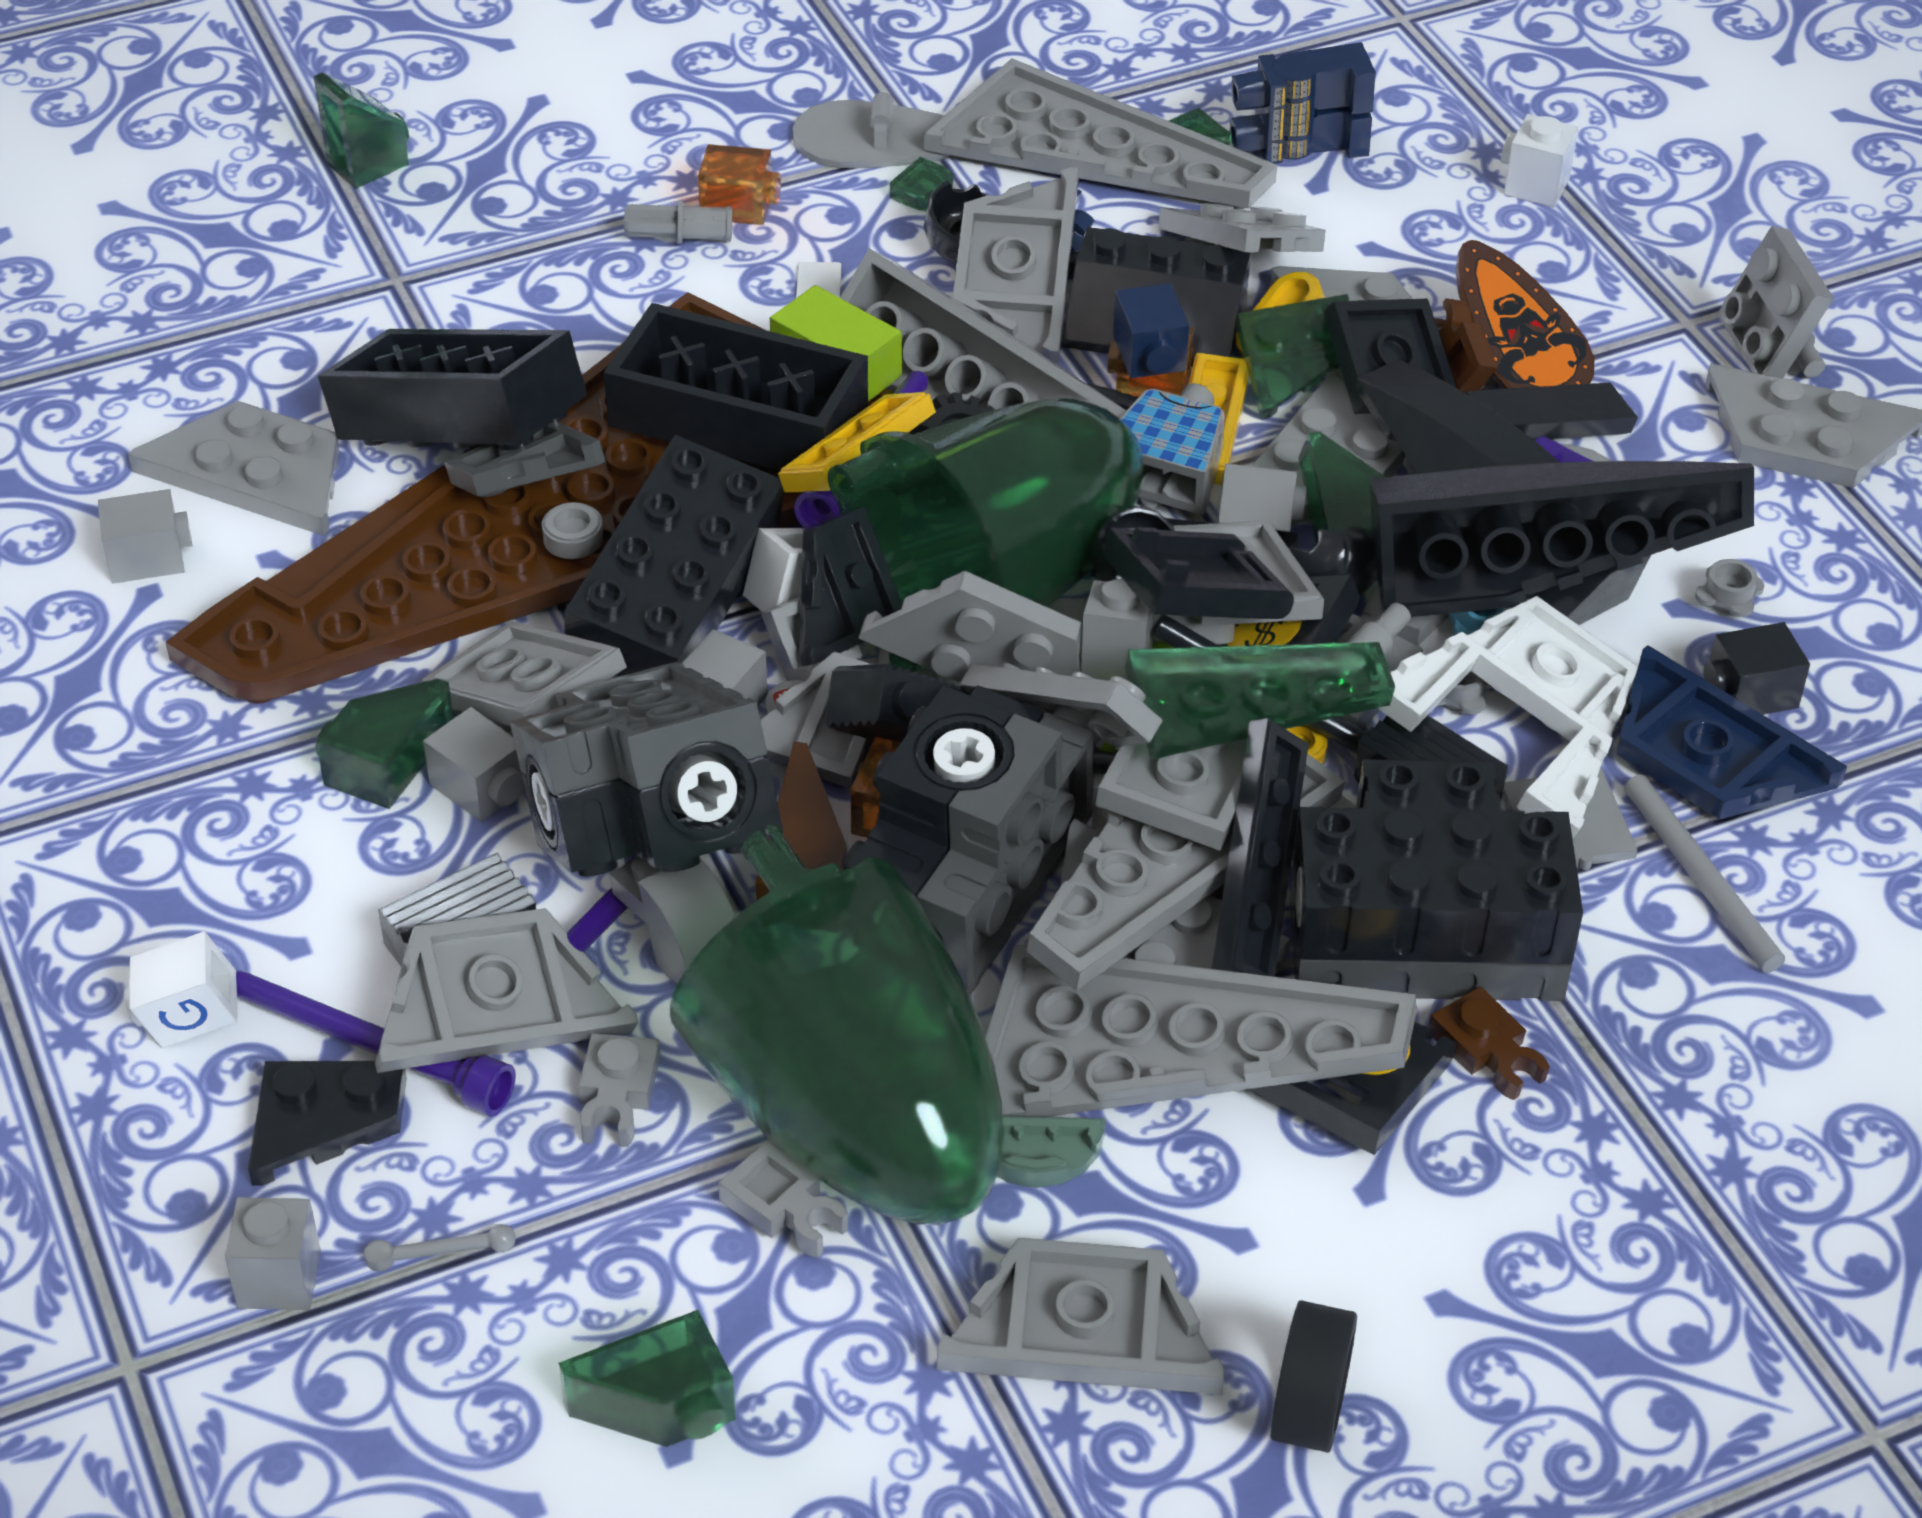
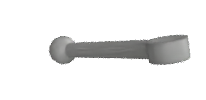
M498 1224L489 1233L391 1246L385 1240H375L366 1246L364 1256L370 1270L381 1272L390 1268L396 1260L491 1247L496 1252H506L514 1246L516 1235L514 1230L507 1224Z

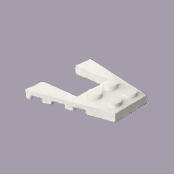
M1535 596L1526 602L1485 620L1481 629L1469 635L1460 632L1446 639L1442 648L1430 654L1424 655L1422 652H1419L1402 660L1396 670L1384 676L1379 672L1371 675L1364 685L1360 696L1412 732L1470 671L1490 684L1497 692L1507 696L1542 721L1548 728L1570 741L1526 790L1516 808L1520 811H1525V813H1545V811L1569 812L1572 839L1574 840L1585 819H1583L1586 807L1593 797L1599 780L1597 776L1600 767L1608 754L1613 740L1611 736L1614 727L1622 714L1638 666L1538 596Z

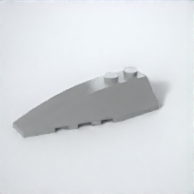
M870 248L840 297L902 331V376L886 388L894 393L909 373L921 371L928 377V387L924 392L925 394L930 393L932 401L941 394H944L946 399H948L952 392L962 393L963 403L971 395L981 399L978 405L980 410L984 412L991 405L997 411L991 418L995 423L1004 419L1006 423L1009 421L1013 422L1017 428L1020 425L1014 417L1025 410L1033 409L1037 413L1038 419L1059 447L1066 446L1072 455L1098 463L1101 439L1127 411L907 268Z

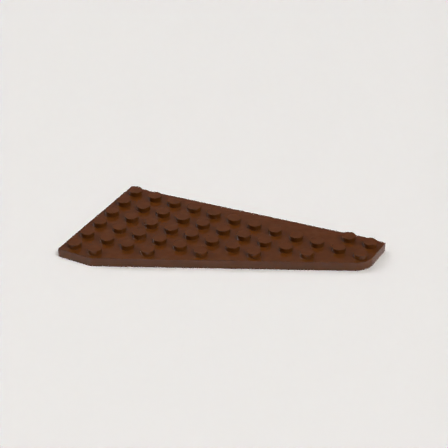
M689 292L669 306L765 330ZM623 343L582 374L587 396L568 409V415L558 421L600 440L605 463L509 488L500 494L489 497H477L451 484L444 464L267 581L256 577L207 609L165 642L169 660L230 696L259 704L572 600L670 443L608 427L604 371ZM884 389L868 402V406L883 395L894 394V392ZM939 436L945 451L957 441L949 436ZM900 438L869 464L872 465L892 493L902 490L916 474L914 470L905 473L903 471L901 463L907 455L899 454V445L903 442L904 438ZM479 444V445H477V446L471 447V448L467 449L466 451H464L463 453H466V452H468V451H470V450H472V449H474V448H477V447H479V446H481V445H483V444ZM737 460L779 478L778 473L780 470ZM783 491L781 518L778 528H789L800 524L794 513V504L802 492L785 493ZM572 502L583 503L595 508L602 517L604 535L603 543L596 552L583 558L565 559L551 554L546 549L543 542L542 520L549 510L558 505Z

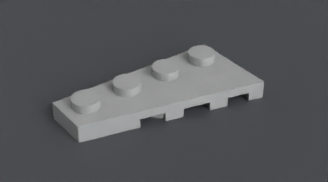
M1003 662L999 667L972 664L959 684L970 694L979 685L1044 711V716L1046 713L1089 729L1093 731V750L1100 749L1104 742L1114 747L1150 743L1163 722L1158 715L1143 703L1146 699L1144 692L1133 683L1117 676H1112L1108 681L1094 679L1078 671L1073 672L1072 676L1056 674L1043 667H1037L1035 671L1021 670L1014 665Z

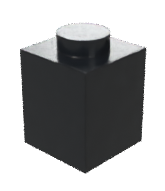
M1780 622L1716 634L1710 660L1704 665L1703 677L1706 681L1765 715L1799 708L1810 662L1786 623Z

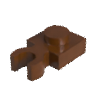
M1445 298L1442 303L1446 311V319H1434L1456 388L1464 393L1466 391L1480 390L1497 370L1496 361L1482 325L1471 323V311L1465 301Z
M1480 986L1431 1014L1428 1028L1433 1030L1432 1038L1438 1042L1443 1036H1446L1456 1041L1457 1047L1453 1058L1471 1075L1487 1066L1494 1073L1496 1088L1505 1097L1515 1100L1520 1096L1524 1082L1513 1071L1527 1072L1539 1084L1546 1080L1550 1066L1545 1057L1534 1049L1520 1046L1523 1044L1527 1030L1483 987Z

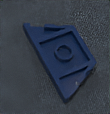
M1649 645L1642 649L1616 755L1719 820L1834 790L1843 784L1847 770L1845 764Z

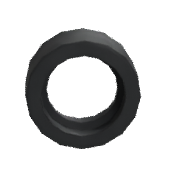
M1303 1300L1298 1301L1292 1318L1278 1381L1270 1437L1272 1440L1326 1453L1331 1451L1352 1357L1358 1318L1356 1312Z

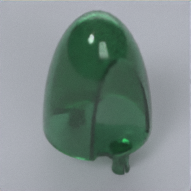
M1055 397L973 415L913 435L899 431L879 433L861 442V455L843 464L831 467L828 471V483L833 495L837 498L840 514L853 508L865 506L902 604L906 597L923 589H935L941 585L943 580L967 571L1047 607L1076 585L1094 568L1091 558L1092 543L1096 531L1102 522L1113 513L1136 506L1141 491L1144 462L1137 436L1121 418L1109 410L1089 402L1073 398ZM889 652L890 662L893 667L900 666L901 669H909L910 672L919 673L928 669Z
M768 825L765 827V832L770 838L769 841L765 839L760 829L755 831L743 843L741 853L752 864L771 892L755 901L726 924L691 961L672 995L670 1004L671 1023L704 1069L750 1121L793 1161L827 1186L857 1204L897 1220L919 1225H941L965 1218L981 1206L995 1184L1002 1163L1004 1123L1002 1099L989 1046L971 997L946 946L919 901L897 869L889 862L876 858H867L854 868L842 871L834 863L816 869L806 868L785 839L783 831L779 826Z

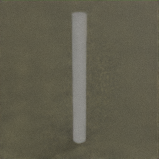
M1637 775L1632 777L1624 786L1625 793L1764 973L1777 970L1784 963L1785 955L1646 776Z

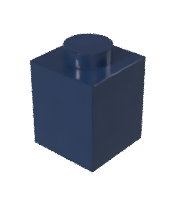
M1166 283L1115 290L1113 337L1130 379L1186 371L1189 324L1172 284Z

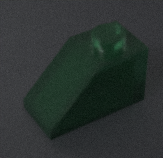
M322 72L313 76L328 166L356 189L409 165L406 142L409 141V130L400 114L389 110L375 97Z
M1322 432L1308 433L1298 460L1303 484L1307 486L1306 499L1316 546L1319 540L1318 531L1321 529L1342 532L1351 526L1366 529L1372 535L1369 479L1385 476Z
M437 678L349 700L333 721H328L324 724L316 740L315 750L319 757L324 786L390 809L426 764L423 740L454 719L449 682Z
M698 1309L558 1363L564 1407L569 1417L664 1447H669L686 1439L708 1437L718 1431L724 1424L736 1420L733 1377Z

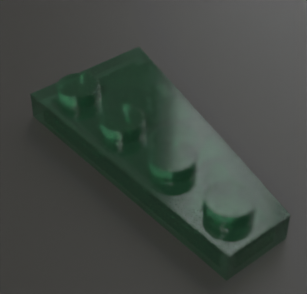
M1380 642L1128 649L1125 664L1128 681L1144 692L1146 699L1143 703L1163 720L1150 743H1146L1151 760L1245 739L1248 736L1250 721L1269 718L1281 727L1288 729L1389 706L1395 690V684Z

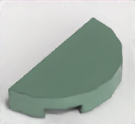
M966 1115V1132L970 1151L983 1168L1007 1183L1032 1188L1061 1185L1085 1173L1100 1155L1105 1136L1106 1119Z

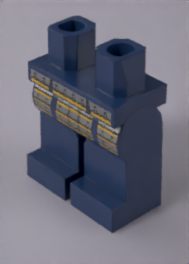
M1358 42L1282 55L1277 59L1274 54L1258 56L1257 71L1233 75L1231 93L1236 110L1255 109V115L1233 117L1230 119L1229 136L1233 147L1244 152L1261 151L1264 159L1274 164L1282 163V158L1297 160L1305 158L1311 153L1346 150L1349 158L1369 156L1372 127L1370 112H1373L1376 71L1363 43Z

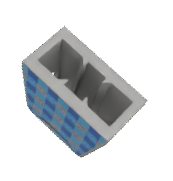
M1195 383L1184 386L1180 395L1157 389L1145 390L1103 436L1099 443V486L1204 515L1222 456L1225 412L1219 406L1214 405L1213 394L1206 387Z

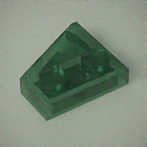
M1348 294L1237 314L1236 327L1261 420L1269 419L1275 415L1278 407L1300 390L1305 393L1321 381L1322 376L1327 371L1340 367L1323 311L1334 301H1349Z

